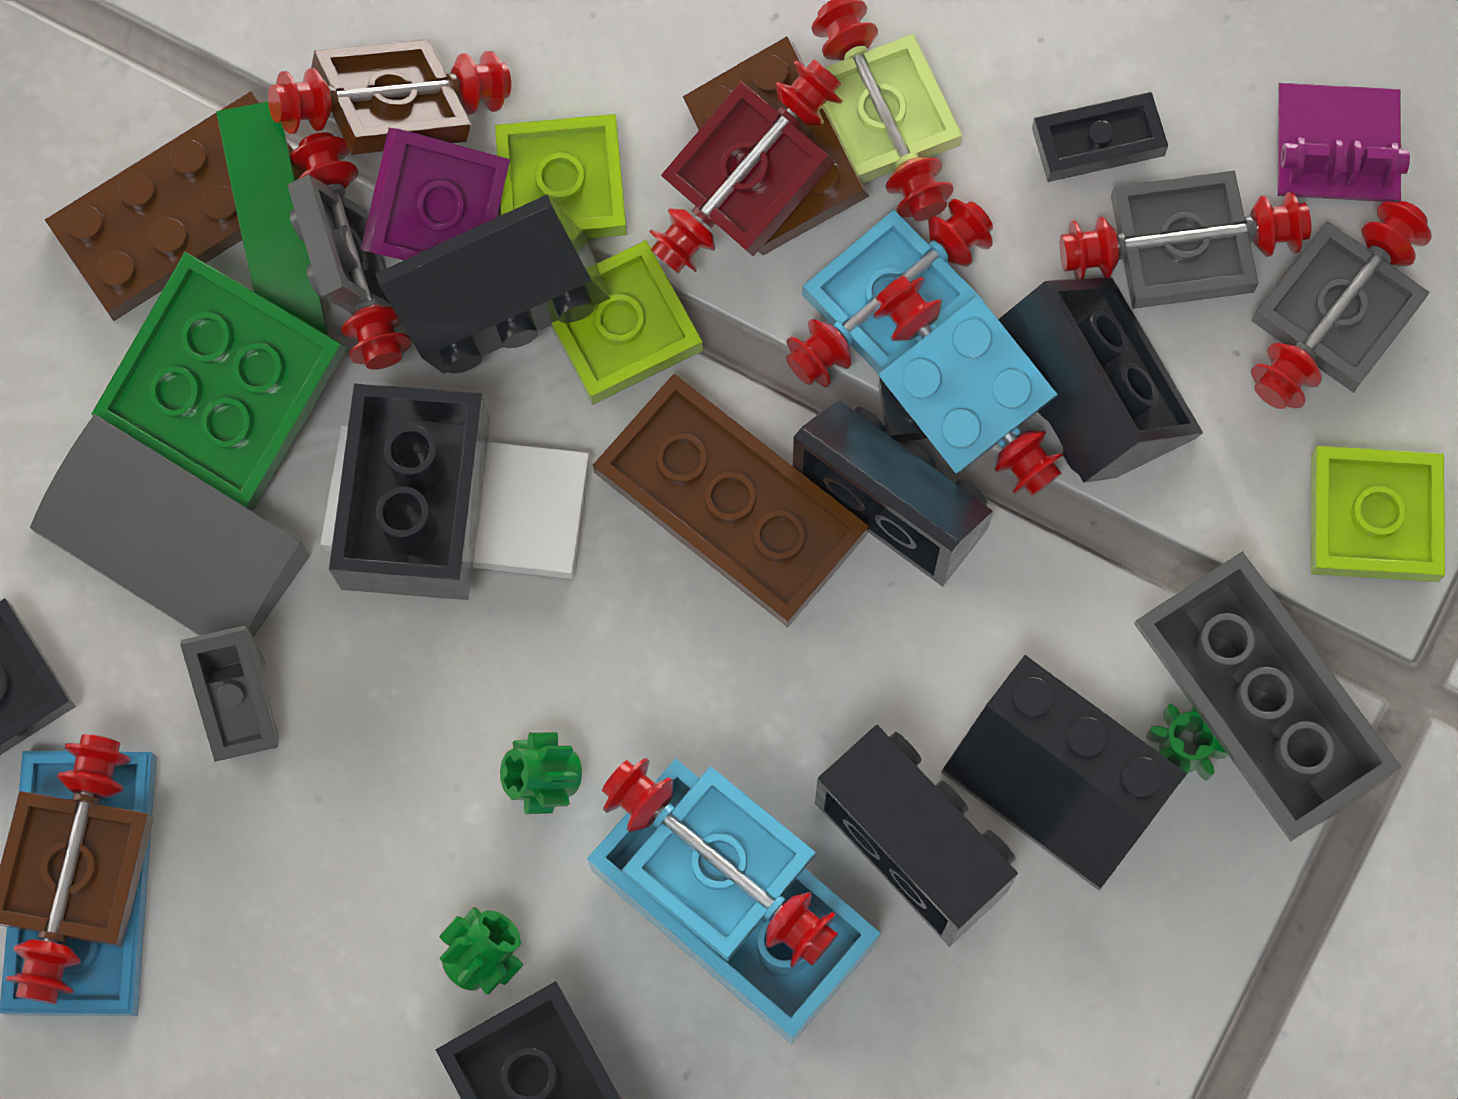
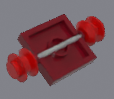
M815 59L807 67L797 60L794 62L799 77L792 85L780 82L775 84L778 100L787 110L781 106L776 111L741 81L661 174L668 183L695 205L692 210L696 215L695 217L685 209L669 208L667 211L672 224L665 233L652 229L649 231L658 240L650 250L676 273L679 274L685 265L694 272L698 271L693 256L700 248L711 251L716 250L713 233L704 226L705 223L710 228L715 224L754 257L835 163L825 151L798 129L801 123L796 119V117L799 118L806 125L822 126L824 121L819 112L821 107L827 101L837 104L843 102L834 93L840 87L841 82Z

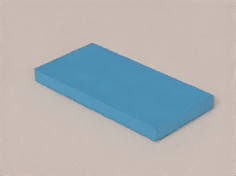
M22 751L19 791L72 800L74 793L61 783L57 778V774L73 770L75 757L68 751ZM119 752L131 758L130 763L115 766L112 777L124 787L123 792L106 799L99 798L101 800L100 805L148 813L152 816L157 756L152 752ZM151 832L123 948L67 938L66 944L57 942V944L70 947L81 959L80 964L65 968L62 979L74 992L73 994L59 993L56 1004L41 1003L16 997L18 984L8 982L5 979L7 976L21 973L25 959L13 951L14 946L30 939H42L37 938L38 933L7 927L0 999L1 1014L138 1016Z

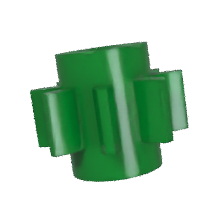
M1173 704L1167 705L1163 711V718L1169 728L1151 726L1146 738L1152 742L1160 743L1159 753L1187 774L1196 770L1205 781L1209 780L1214 775L1215 770L1208 757L1222 759L1226 758L1228 754L1194 707L1189 712L1180 714L1177 707ZM1183 731L1193 733V744L1198 746L1194 754H1188L1183 751L1184 741L1179 738Z
M529 732L527 740H514L512 743L513 749L504 755L500 767L501 785L504 792L510 797V800H524L525 814L553 813L554 807L568 806L570 804L569 797L577 792L582 779L581 762L572 746H558L557 732Z
M473 907L464 918L456 916L439 936L449 946L440 957L443 969L448 978L462 989L475 991L481 988L485 994H490L499 983L506 985L523 966V963L513 955L522 944L519 931L508 917L497 911L487 910L481 913L477 907Z

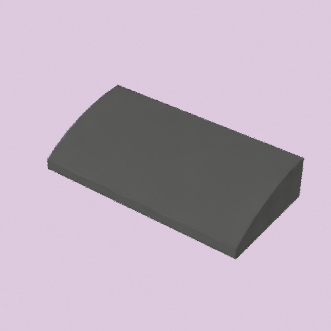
M95 414L85 426L57 470L30 525L32 531L199 636L246 625L252 637H254L310 557L302 542Z

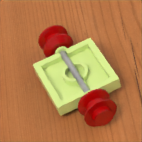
M831 0L819 9L818 17L812 23L811 30L816 37L829 38L822 47V54L826 59L842 60L825 68L841 82L840 87L834 93L843 102L837 104L827 101L824 106L863 183L892 173L886 182L885 188L890 194L903 195L904 199L896 209L901 217H913L915 221H925L932 216H937L947 207L946 200L952 195L954 188L950 182L936 181L935 177L940 173L943 165L939 159L930 157L961 146L962 134L914 34L868 51L867 49L878 35V28L870 22L861 23V20L867 13L866 3L862 0Z

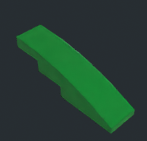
M268 101L216 111L253 290L328 335L321 298L313 290L307 276L306 268L311 262L306 245L295 232L290 219V210L294 209L287 185L296 181L290 161L285 130L281 123H275L272 119Z

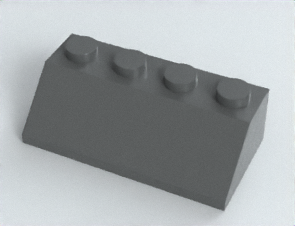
M1243 551L1134 622V625L1290 842L1328 820L1382 784L1401 768L1393 754Z

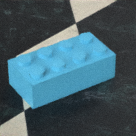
M675 758L655 783L668 777L673 779L672 799L669 804L676 807L699 780V777ZM627 813L587 858L591 871L792 1045L878 944L881 933L807 869H804L782 897L786 899V903L792 896L810 892L812 898L809 910L817 917L821 918L832 912L836 913L834 920L829 926L838 933V936L822 957L813 966L802 959L792 968L790 963L793 950L784 942L770 948L766 946V931L771 920L768 922L766 919H763L731 959L727 961L623 874L622 869L656 830L652 824L648 828L628 832L626 828L630 815Z

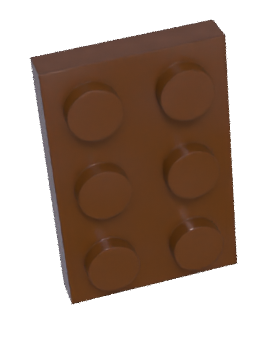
M788 36L682 96L698 130H700L741 81L776 111L781 106L787 110L778 100L775 84L780 82L792 85L799 77L794 62L797 60L804 65L794 43ZM824 105L819 110L824 121L822 126L806 125L799 118L796 117V119L801 123L798 129L825 151L835 163L758 251L762 255L771 252L869 197Z

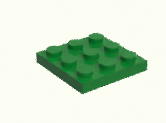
M184 252L91 415H97L247 509L254 510L348 347L202 260Z

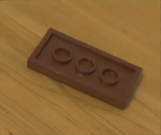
M250 91L221 110L256 104L259 101ZM216 113L45 219L113 322L160 293L184 252L207 263L242 241ZM287 142V144H288V149H289V154H290V156H291V154H292V152H293L294 150L292 149V147H291V146L289 145V143ZM292 166L295 179L298 180L305 171Z
M673 374L593 464L594 473L787 628L861 543L869 531V526L676 374Z

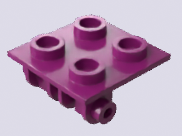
M1295 83L1278 84L1277 196H1285L1287 192H1293L1296 197L1376 202L1392 201L1396 203L1401 201V174H1407L1410 163L1409 150L1401 149V89Z

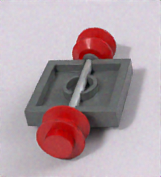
M329 132L314 133L302 139L299 147L292 152L290 156L292 166L305 172L298 180L287 185L294 209L290 210L291 223L299 238L305 243L311 262L306 268L307 276L313 290L320 298L334 303L352 315L341 328L342 334L345 337L358 339V344L349 352L350 360L357 364H365L366 368L370 370L388 368L397 364L402 359V353L410 347L411 339L407 334L395 333L394 328L401 322L379 286L375 275L385 269L381 255L361 250L368 212L344 197L345 189L357 178L358 169L354 163L342 161L350 153L344 138L334 136Z
M1233 170L1114 186L1111 201L1118 233L1116 234L1114 228L1104 217H1098L1094 230L1084 232L1078 223L1073 220L1069 225V234L1060 235L1059 249L1063 270L1065 272L1073 271L1076 279H1084L1087 269L1096 267L1099 268L1104 278H1110L1119 260L1123 259L1132 309L1254 293L1259 283L1250 242H1254L1255 246L1265 257L1273 255L1277 243L1285 242L1291 252L1296 254L1301 250L1302 241L1310 239L1312 224L1307 204L1305 202L1298 203L1293 192H1287L1282 205L1272 207L1265 195L1259 196L1251 210L1250 216H1244L1236 173Z
M1386 201L1381 203L1377 208V216L1381 223L1367 222L1361 229V235L1367 248L1327 221L1256 311L1252 322L1282 342L1273 343L1268 347L1267 354L1272 362L1270 366L1256 364L1251 369L1252 378L1256 383L1254 386L1255 392L1264 402L1277 409H1285L1286 407L1301 408L1305 404L1306 399L1300 388L1302 386L1311 388L1319 386L1322 382L1319 369L1353 393L1360 386L1430 293L1392 266H1411L1416 260V253L1412 245L1425 246L1432 239L1431 230L1427 225L1428 219L1417 206L1406 201H1399L1397 203Z

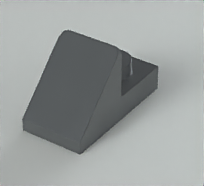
M247 626L181 640L180 646L214 762L277 748L279 746V734L263 681L265 661Z

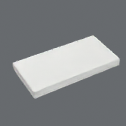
M342 425L340 427L320 542L322 549L329 552L332 549L348 426ZM487 442L473 568L573 579L590 464L589 453Z

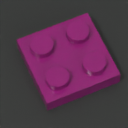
M388 128L361 250L404 261L497 218L510 159L402 129Z

